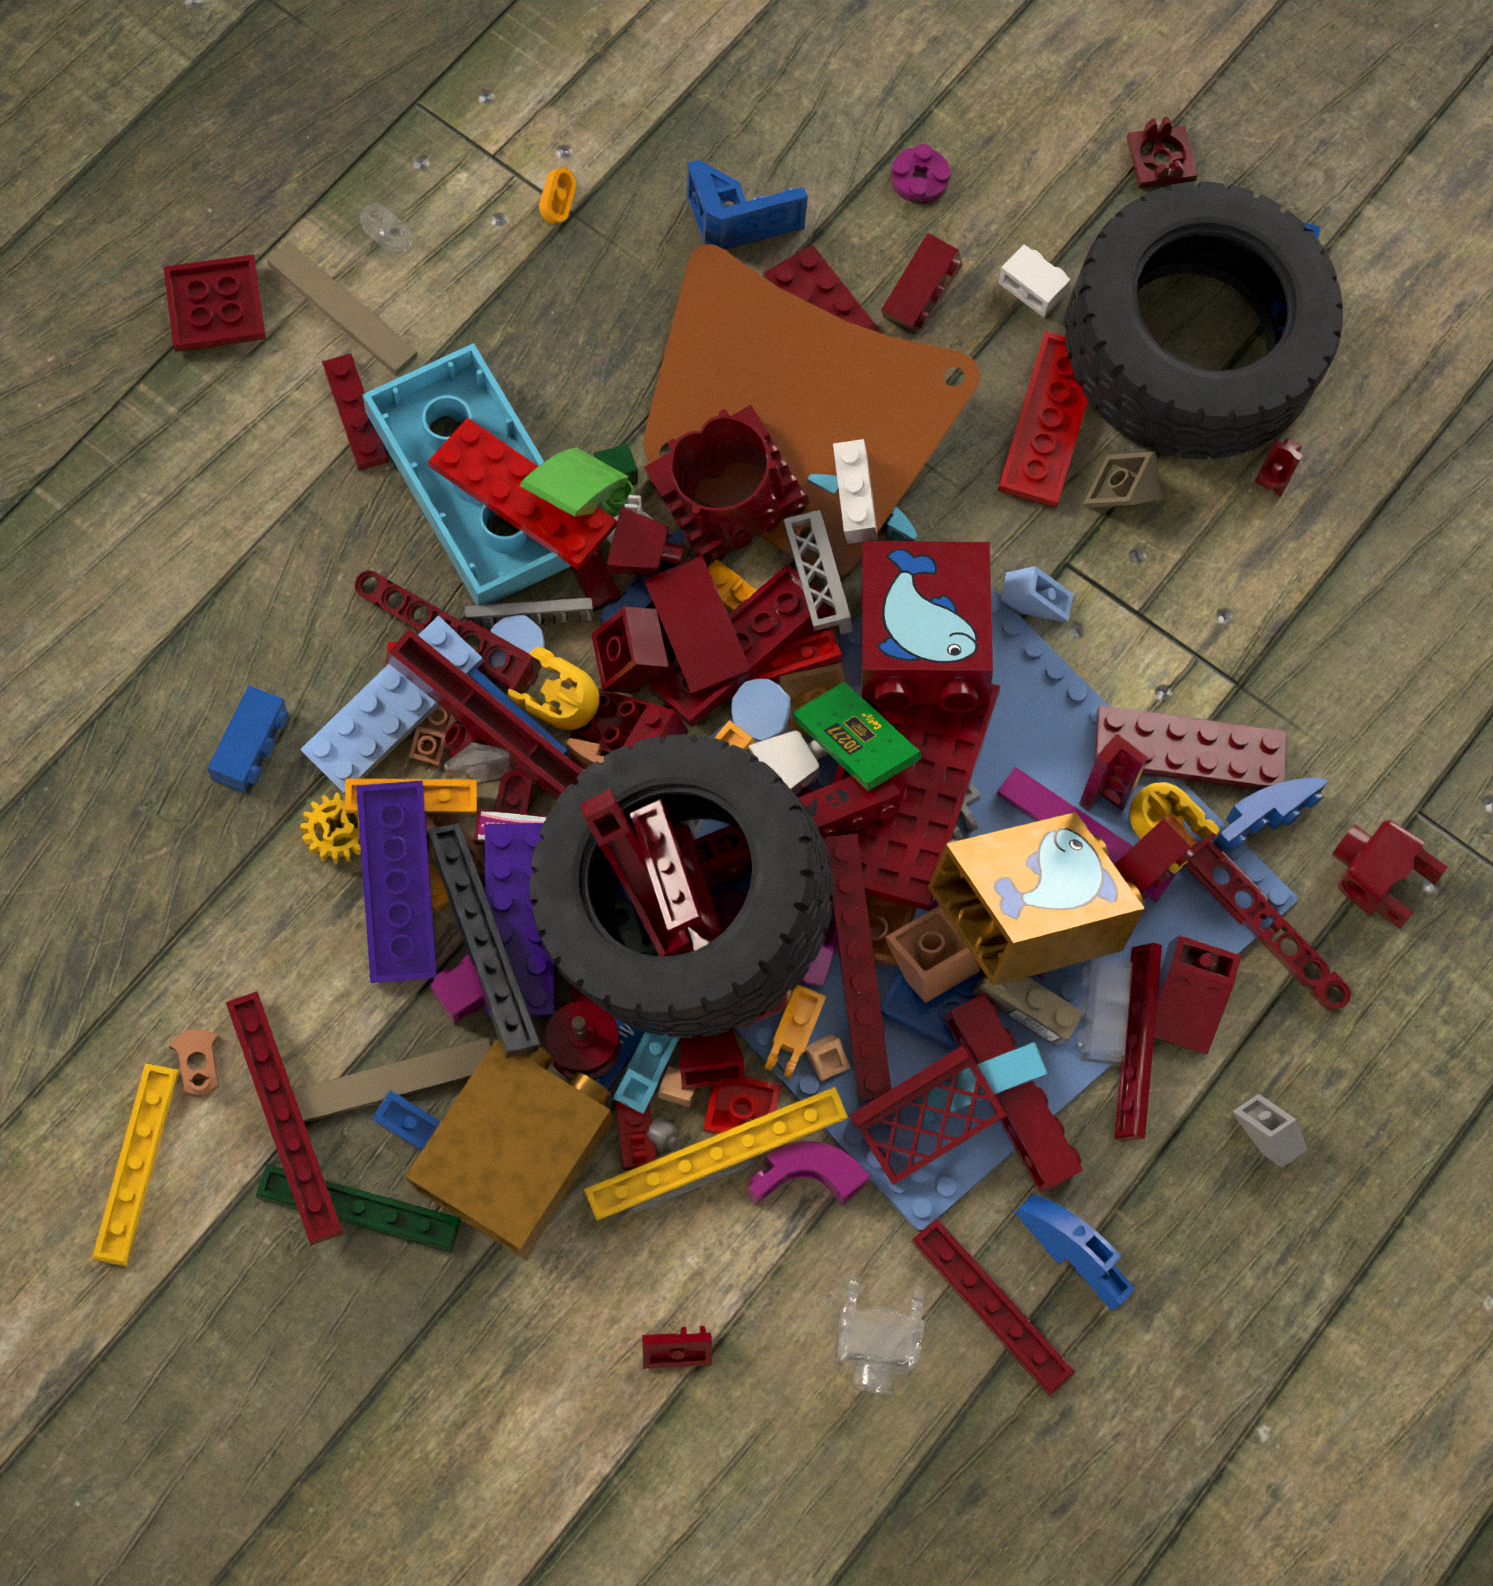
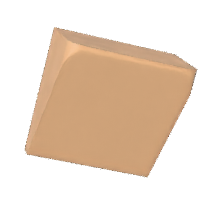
M829 1035L806 1046V1056L819 1081L822 1082L850 1069L849 1062L838 1037Z
M668 1066L658 1091V1098L690 1108L696 1088L682 1090L680 1069Z

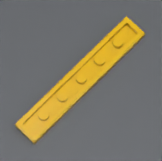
M145 1063L92 1255L94 1261L124 1267L128 1266L179 1076L177 1069Z

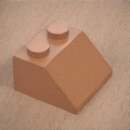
M940 906L885 937L906 982L924 1003L980 972L978 962Z

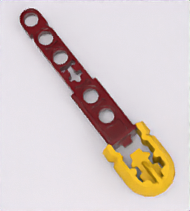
M363 571L356 577L355 590L357 594L420 631H423L439 616L448 625L450 624V627L465 642L471 636H478L480 646L476 652L483 658L484 662L477 669L508 687V697L521 709L526 708L529 714L560 730H574L587 725L595 716L600 702L599 691L593 679L580 668L560 657H554L552 652L543 647H536L530 653H527L471 620H468L465 624L374 571ZM371 577L376 578L378 582L377 589L371 594H366L363 588L364 582ZM395 592H401L403 596L402 604L398 608H391L389 605L390 596ZM419 607H427L429 611L428 618L422 623H417L414 619L415 611ZM497 651H504L506 654L505 663L503 666L495 668L491 663L492 655ZM544 666L554 673H561L559 679L553 681L546 679L540 692L545 695L547 703L541 706L539 700L526 693L530 686L534 685L539 676L538 672ZM564 681L572 685L569 690L563 687ZM555 700L560 703V708L558 709L550 704Z
M1166 782L1153 783L1141 789L1131 801L1129 812L1131 826L1136 835L1142 839L1169 814L1187 830L1183 825L1184 820L1190 826V830L1194 834L1199 835L1203 841L1197 842L1190 849L1194 854L1183 865L1179 867L1174 863L1169 870L1172 873H1176L1185 867L1240 925L1243 923L1302 986L1313 990L1310 994L1322 1007L1329 1011H1338L1345 1007L1351 999L1349 986L1335 971L1330 973L1328 964L1267 901L1269 898L1213 841L1218 835L1220 828L1212 820H1205L1203 810L1184 791L1175 785ZM1221 868L1227 871L1229 875L1228 883L1223 885L1216 883L1212 877L1213 870ZM1246 892L1249 894L1252 900L1251 906L1249 908L1239 907L1235 902L1236 893ZM1259 917L1263 920L1269 917L1272 920L1271 929H1261L1259 925L1262 923V920ZM1282 929L1285 933L1281 934L1275 940V942H1273L1271 938L1275 935V933ZM1290 939L1295 942L1297 953L1294 956H1288L1282 952L1280 947L1282 940ZM1313 963L1318 966L1320 977L1317 980H1311L1305 976L1303 971L1305 964ZM1329 987H1337L1341 990L1343 1000L1340 1004H1334L1328 1000L1326 993Z

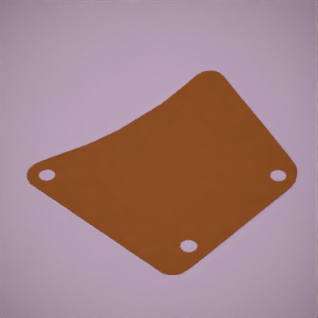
M713 244L700 245L691 253L688 259L643 441L644 451L648 461L652 463L661 458L660 450L669 440H677L683 434L691 431H701L702 426L709 419L718 416L720 410L726 409L729 416H732L747 406L752 405L769 432L773 443L779 449L783 459L787 462L793 475H795L800 486L808 496L809 504L801 514L817 510L821 511L838 574L843 576L852 571L862 556L863 542L847 544L843 528L839 488L833 495L808 482V477L811 474L837 476L833 443L864 439L868 455L878 532L979 386L980 371L976 362L962 352L891 337L849 323L779 288L740 262L725 249ZM957 367L964 372L965 379L961 385L952 387L945 382L944 375L948 369ZM733 462L726 467L720 477L703 479L697 486L695 497L713 508L733 506L750 497L757 490L764 477L755 467L747 463ZM784 520L779 522L778 527L768 533L762 532L758 535L793 556ZM810 523L792 527L794 534L799 536L804 528L810 527ZM807 549L801 560L814 566L819 556L818 553Z

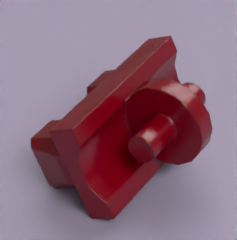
M1286 438L1283 443L1276 440L1254 482L1263 485L1267 490L1272 489L1276 495L1281 497L1303 457L1300 453L1302 446L1290 438Z

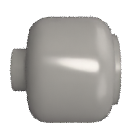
M664 1118L652 1120L649 1132H646V1134L655 1145L656 1153L664 1154L668 1149L674 1150L679 1142L677 1126Z

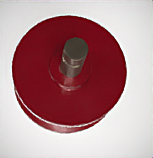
M578 1001L563 1006L550 1018L545 1030L546 1048L548 1053L554 1058L551 1064L558 1073L567 1079L572 1080L576 1072H580L593 1080H597L613 1069L620 1056L621 1042L616 1021L613 1016L593 1002Z

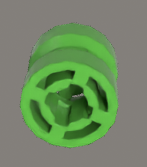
M627 480L624 488L614 489L610 499L603 501L604 511L613 518L619 515L621 507L625 508V504H628V496L634 495L633 486L630 481Z

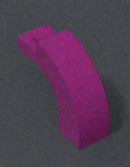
M797 1142L780 1147L766 1156L765 1165L769 1171L766 1172L763 1169L750 1179L749 1183L751 1186L748 1187L747 1196L757 1205L785 1182L796 1178H810L826 1186L839 1203L843 1205L868 1185L870 1176L854 1158L834 1146L819 1142Z

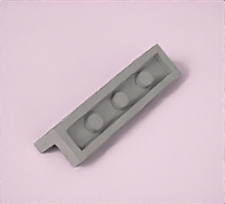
M817 510L784 519L814 631L838 625L841 635L853 632L850 612L821 511ZM810 523L811 532L805 540L795 535L792 527ZM807 549L818 553L819 558L814 566L801 560ZM815 575L826 580L827 585L821 593L809 588V584ZM824 602L833 607L835 615L818 619L816 611Z

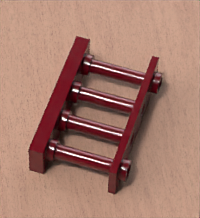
M658 800L630 813L667 930L671 934H675L687 928L693 949L697 950L716 939L724 930L689 826L686 825L674 831L665 804Z

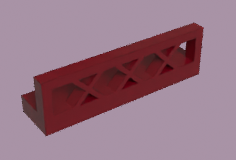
M1116 733L1097 756L1079 805L1089 812L1103 796L1121 811H1124L1131 800L1148 756Z

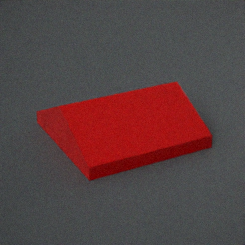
M745 1077L744 1082L713 1085L702 1132L718 1135L776 1111L782 1085Z

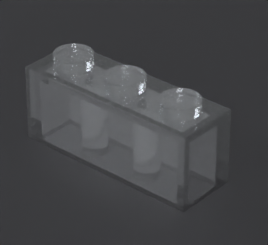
M1095 958L1091 959L1088 967H1083L1081 986L1086 987L1085 998H1080L1079 1009L1083 1011L1081 1018H1084L1083 1030L1078 1029L1075 1049L1081 1050L1080 1061L1120 1066L1125 1055L1132 962Z

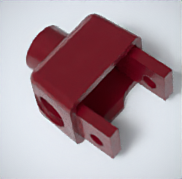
M1392 820L1384 821L1372 836L1354 824L1332 853V856L1347 866V869L1338 881L1339 891L1369 916L1375 911L1400 930L1413 914V911L1389 895V890L1395 883L1405 880L1412 870H1415L1435 885L1448 867L1422 848L1425 844L1424 840Z

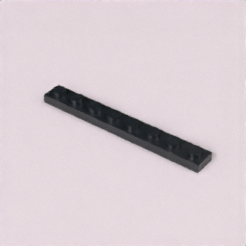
M460 824L428 829L427 839L505 1058L537 1052L540 1045Z

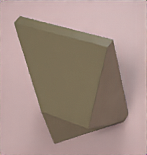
M1154 452L1107 455L1083 505L1086 508L1125 506L1161 499L1156 454Z

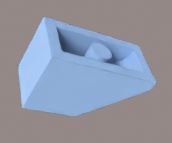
M1036 566L1006 572L1001 597L1004 603L1020 614L1059 622L1069 621L1073 599L1071 591Z

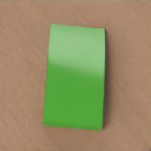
M575 447L564 450L545 461L523 479L520 486L573 516H581L594 513L599 502L610 499L614 489L624 488L629 476Z

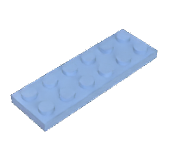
M439 616L418 635L468 676L474 668L477 669L484 662L483 658ZM388 664L300 750L345 794V778L364 779L439 704Z

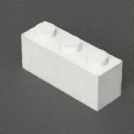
M861 439L833 443L843 528L847 544L878 540L865 441Z

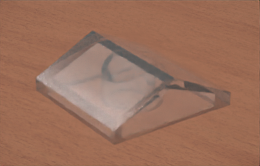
M472 742L444 764L446 779L477 780V785L501 780L506 772H511L508 750Z

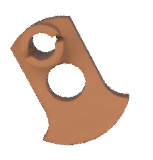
M204 1029L189 1030L178 1035L169 1044V1048L174 1049L179 1055L186 1094L205 1095L219 1087L213 1054V1045L219 1039V1036L211 1031ZM195 1054H202L207 1058V1063L203 1069L192 1070L188 1067L190 1057ZM200 1079H204V1080H205V1082H204L203 1085H201V1086H196V1085H195V1083H196L198 1080H200Z

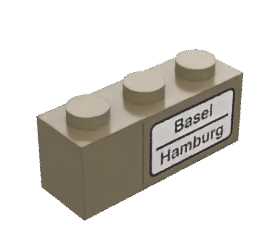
M983 973L972 993L975 996L985 993L987 999H991L1000 1012L1054 1046L1070 1039L1083 1014V1011L1029 977L993 986L986 974Z

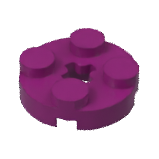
M919 144L917 147L904 150L895 158L891 169V184L895 192L904 200L912 202V199L922 200L921 203H931L939 199L946 192L951 170L947 160L939 152L933 150L928 144ZM916 171L925 172L926 179L922 177L915 178Z

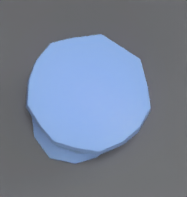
M525 615L504 617L490 630L527 653H530L536 647H545L543 631ZM497 651L492 655L491 663L495 668L503 666L506 661V654L504 651Z
M769 679L745 681L732 698L733 721L735 725L754 739L761 741L770 739L785 729L790 717V697L778 684Z

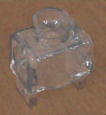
M850 1277L847 1285L845 1307L840 1309L838 1315L835 1361L841 1367L854 1369L853 1389L871 1394H892L895 1376L912 1375L919 1362L926 1321L921 1319L925 1288L914 1287L909 1317L900 1315L894 1308L875 1306L869 1310H858L856 1306L860 1278Z

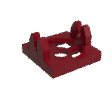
M1167 116L1162 119L1159 126H1157L1156 118H1152L1145 125L1144 131L1128 133L1127 142L1139 188L1197 180L1198 174L1185 126L1173 127L1171 120ZM1168 139L1175 142L1182 151L1171 152L1169 149L1164 148L1162 140ZM1152 141L1154 150L1151 152V155L1140 156L1142 147L1147 142ZM1157 153H1163L1169 157L1170 161L1168 163L1163 162L1160 165L1154 161L1153 156ZM1146 165H1151L1152 167H1154L1156 169V172L1148 169Z

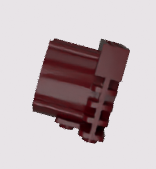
M752 405L747 406L732 416H729L726 409L720 410L719 415L709 419L702 426L701 431H691L683 434L677 440H669L668 445L671 452L644 467L649 480L663 503L670 511L679 528L684 531V536L697 557L703 556L706 565H711L716 559L721 561L726 553L735 548L741 549L747 546L752 541V538L760 533L773 531L778 527L779 522L789 516L800 515L809 504L807 494L800 486L795 475H793L787 462L783 459L779 449L773 443L769 432ZM733 462L747 463L755 467L764 477L757 490L750 497L736 505L724 508H711L695 502L698 484L706 478L720 477L726 467Z

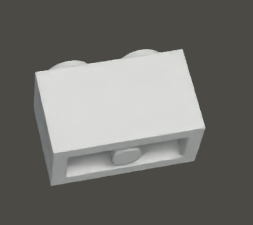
M1024 244L1001 267L998 283L1045 318L1067 295L1071 279L1067 277L1062 269L1054 267L1047 262L1038 251L1031 250Z

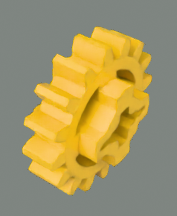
M335 793L334 800L330 801L326 795H323V803L321 805L313 801L311 803L313 812L303 813L304 820L308 822L300 825L302 833H305L302 836L304 845H310L309 851L311 855L320 852L322 862H325L328 856L333 858L334 864H338L339 857L344 856L347 862H350V853L355 852L361 855L358 813H345V801L341 800L339 793ZM351 815L357 820L358 828H355V825L350 823ZM315 828L318 829L319 833L323 834L322 842L316 837Z

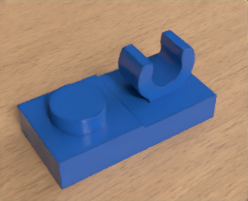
M392 1090L388 1091L371 1119L420 1152L441 1123Z

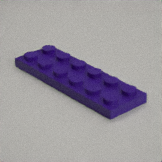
M423 781L356 785L370 983L435 978L437 976Z
M544 823L485 824V895L530 1018H551L554 1015L553 962L542 945V937L538 935L532 914V907L535 905L530 900V874L534 873L531 869L536 842L542 840L539 833ZM487 1008V1019H491L489 1010Z

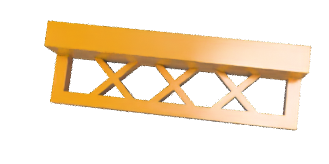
M345 778V813H358L356 785L422 780L425 814H477V780Z

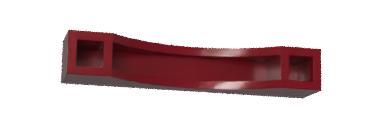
M611 789L581 803V810L588 827L623 884L659 956H675L694 951L686 929L675 934H671L667 930L640 843Z

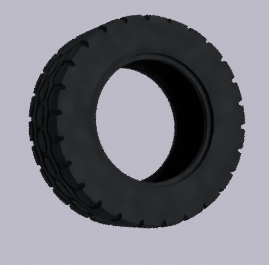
M1194 182L1171 185L1167 190L1163 187L1143 195L1123 207L1103 226L1088 251L1070 296L1065 318V342L1068 357L1071 359L1070 365L1078 385L1083 386L1082 392L1088 399V402L1095 410L1100 409L1102 411L1101 417L1117 431L1125 430V437L1143 447L1150 444L1153 451L1174 457L1177 453H1181V458L1204 460L1209 455L1212 459H1219L1238 455L1239 452L1245 453L1256 449L1280 435L1297 419L1322 381L1336 355L1343 327V305L1339 282H1336L1337 275L1329 256L1323 255L1324 248L1317 237L1311 231L1304 232L1305 224L1289 210L1282 213L1280 211V204L1263 195L1255 198L1254 191L1243 187L1231 185L1229 189H1225L1224 183L1200 182L1196 187ZM1180 273L1205 275L1224 282L1246 298L1258 314L1266 336V356L1249 366L1226 371L1206 370L1181 362L1163 350L1147 331L1139 313L1137 291L1155 279ZM1273 301L1287 304V311L1278 309L1275 321L1271 314ZM1276 325L1284 326V332H1279Z
M685 734L667 735L666 739H663L662 736L646 738L634 742V747L632 748L629 745H625L605 755L604 762L601 764L596 761L578 775L577 779L579 782L576 785L570 783L555 802L558 808L555 811H550L539 833L542 840L536 842L531 869L534 873L530 874V900L535 905L532 907L534 924L538 935L542 937V945L553 964L558 966L559 972L565 979L618 1021L628 1026H635L636 1029L658 1036L667 1034L671 1038H695L698 1034L702 1037L725 1033L730 1031L732 1026L737 1029L761 1017L760 1013L762 1011L768 1012L788 996L786 992L790 988L795 989L810 969L808 964L810 961H815L825 939V936L822 934L828 930L833 904L830 902V899L833 897L834 882L832 869L829 868L831 861L823 837L820 836V830L809 812L782 778L765 762L759 761L757 756L741 747L729 745L728 742L716 738L699 736L697 739L695 735ZM611 789L636 837L637 834L630 813L658 800L665 804L672 825L688 820H714L726 823L744 832L751 852L752 876L744 905L731 925L707 945L681 955L651 956L629 949L620 934L615 913V898L619 877L588 827L580 804Z

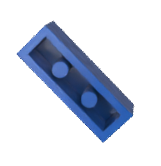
M248 685L207 768L211 780L246 794L251 784L256 785L262 772L260 765L264 757L271 755L275 746L274 737L278 729L282 730L288 720L289 712H287L283 698Z

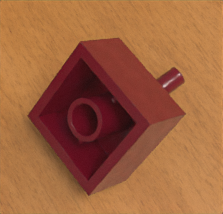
M624 606L591 634L602 691L635 694L672 664L673 651L656 609Z

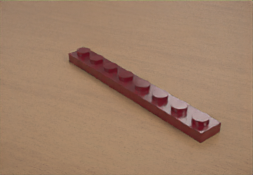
M849 834L825 837L824 841L831 861L829 868L832 869L834 882L831 901L833 904L858 1102L875 1100L891 1090V1081L858 835Z
M258 991L227 1001V1009L309 1244L312 1246L343 1235Z

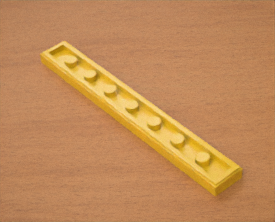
M833 1087L585 1188L584 1191L595 1219L599 1221L848 1119L836 1087Z

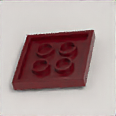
M254 254L163 267L175 352L266 339Z

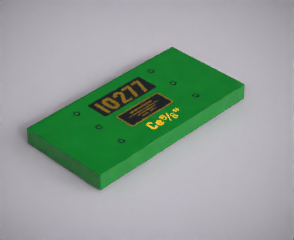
M845 682L792 712L793 720L867 791L921 760L920 751Z

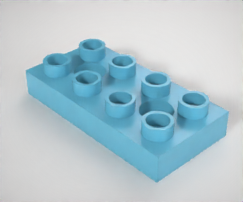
M474 343L363 394L367 416L476 605L496 603L571 566L554 552L549 551L526 535L522 530L514 535L505 537L491 533L486 528L487 523L498 514L429 467L428 460L449 438L436 435L429 429L436 419L443 416H449L457 422H464L469 418L537 466L544 463Z

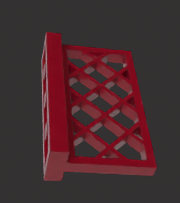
M968 1045L960 1046L849 1115L854 1126L858 1127L892 1185L897 1184L1008 1116L976 1063L975 1056ZM969 1067L976 1077L974 1092L956 1088L959 1073ZM952 1078L951 1086L943 1085V1083ZM980 1085L986 1095L979 1094ZM936 1087L949 1090L945 1110L927 1105L930 1091ZM954 1092L972 1096L968 1115L950 1111ZM924 1095L922 1104L914 1102ZM977 1098L989 1100L997 1114L987 1120L973 1117ZM907 1105L921 1108L917 1127L899 1123L902 1108ZM926 1109L944 1114L939 1133L922 1129ZM895 1113L894 1121L886 1119ZM949 1115L967 1120L964 1134L959 1137L945 1134ZM972 1121L980 1123L970 1129ZM880 1122L893 1125L889 1143L877 1142L869 1129ZM898 1127L915 1131L911 1150L893 1146ZM920 1133L938 1137L935 1152L930 1155L916 1152ZM943 1139L951 1140V1142L942 1147ZM880 1147L887 1149L886 1156L884 1155ZM892 1150L910 1154L907 1169L897 1175L889 1164ZM915 1156L923 1158L922 1160L913 1164Z

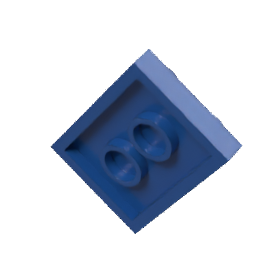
M701 160L687 163L686 196L705 245L713 244L727 250L805 229L808 196L804 187L788 188L780 193L770 196H758L746 202L740 183ZM726 201H731L734 203V205L727 206L724 203Z

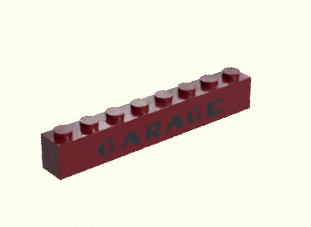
M850 776L798 797L799 801L814 819L820 830V836L823 839L825 837L838 836L848 831H858L870 822L877 819L890 818L897 811H900V792L892 778L867 791L853 776ZM729 825L694 839L710 890L725 881L740 879L747 872L752 871L750 848L745 834L741 830Z

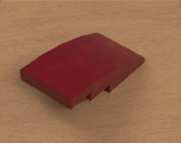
M703 556L644 579L692 697L752 673Z

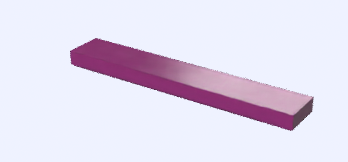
M1017 767L1013 769L997 790L996 795L1036 822L1076 812L1091 834L1099 836L1104 841L1109 859L1113 864L1133 847ZM1169 870L1167 872L1171 876L1158 888L1151 885L1143 892L1155 903L1158 902L1176 876Z

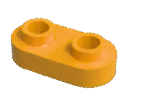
M566 167L550 171L545 181L539 210L543 219L549 224L565 221L570 212L576 191V179L573 173Z

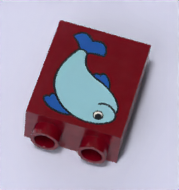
M863 541L861 570V697L868 704H875L879 709L886 712H902L911 708L913 704L940 705L948 712L965 713L972 711L978 705H989L993 676L990 542Z

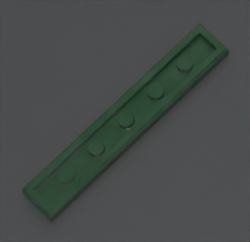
M266 1164L256 1197L297 1209L284 1169ZM325 1180L339 1222L452 1253L462 1221L461 1218Z

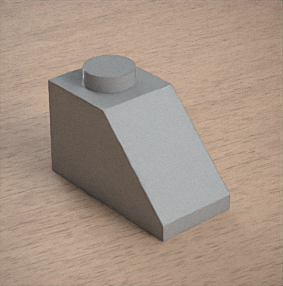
M1256 1095L1233 1111L1235 1118L1261 1153L1281 1168L1293 1162L1298 1156L1308 1150L1297 1119L1262 1095Z

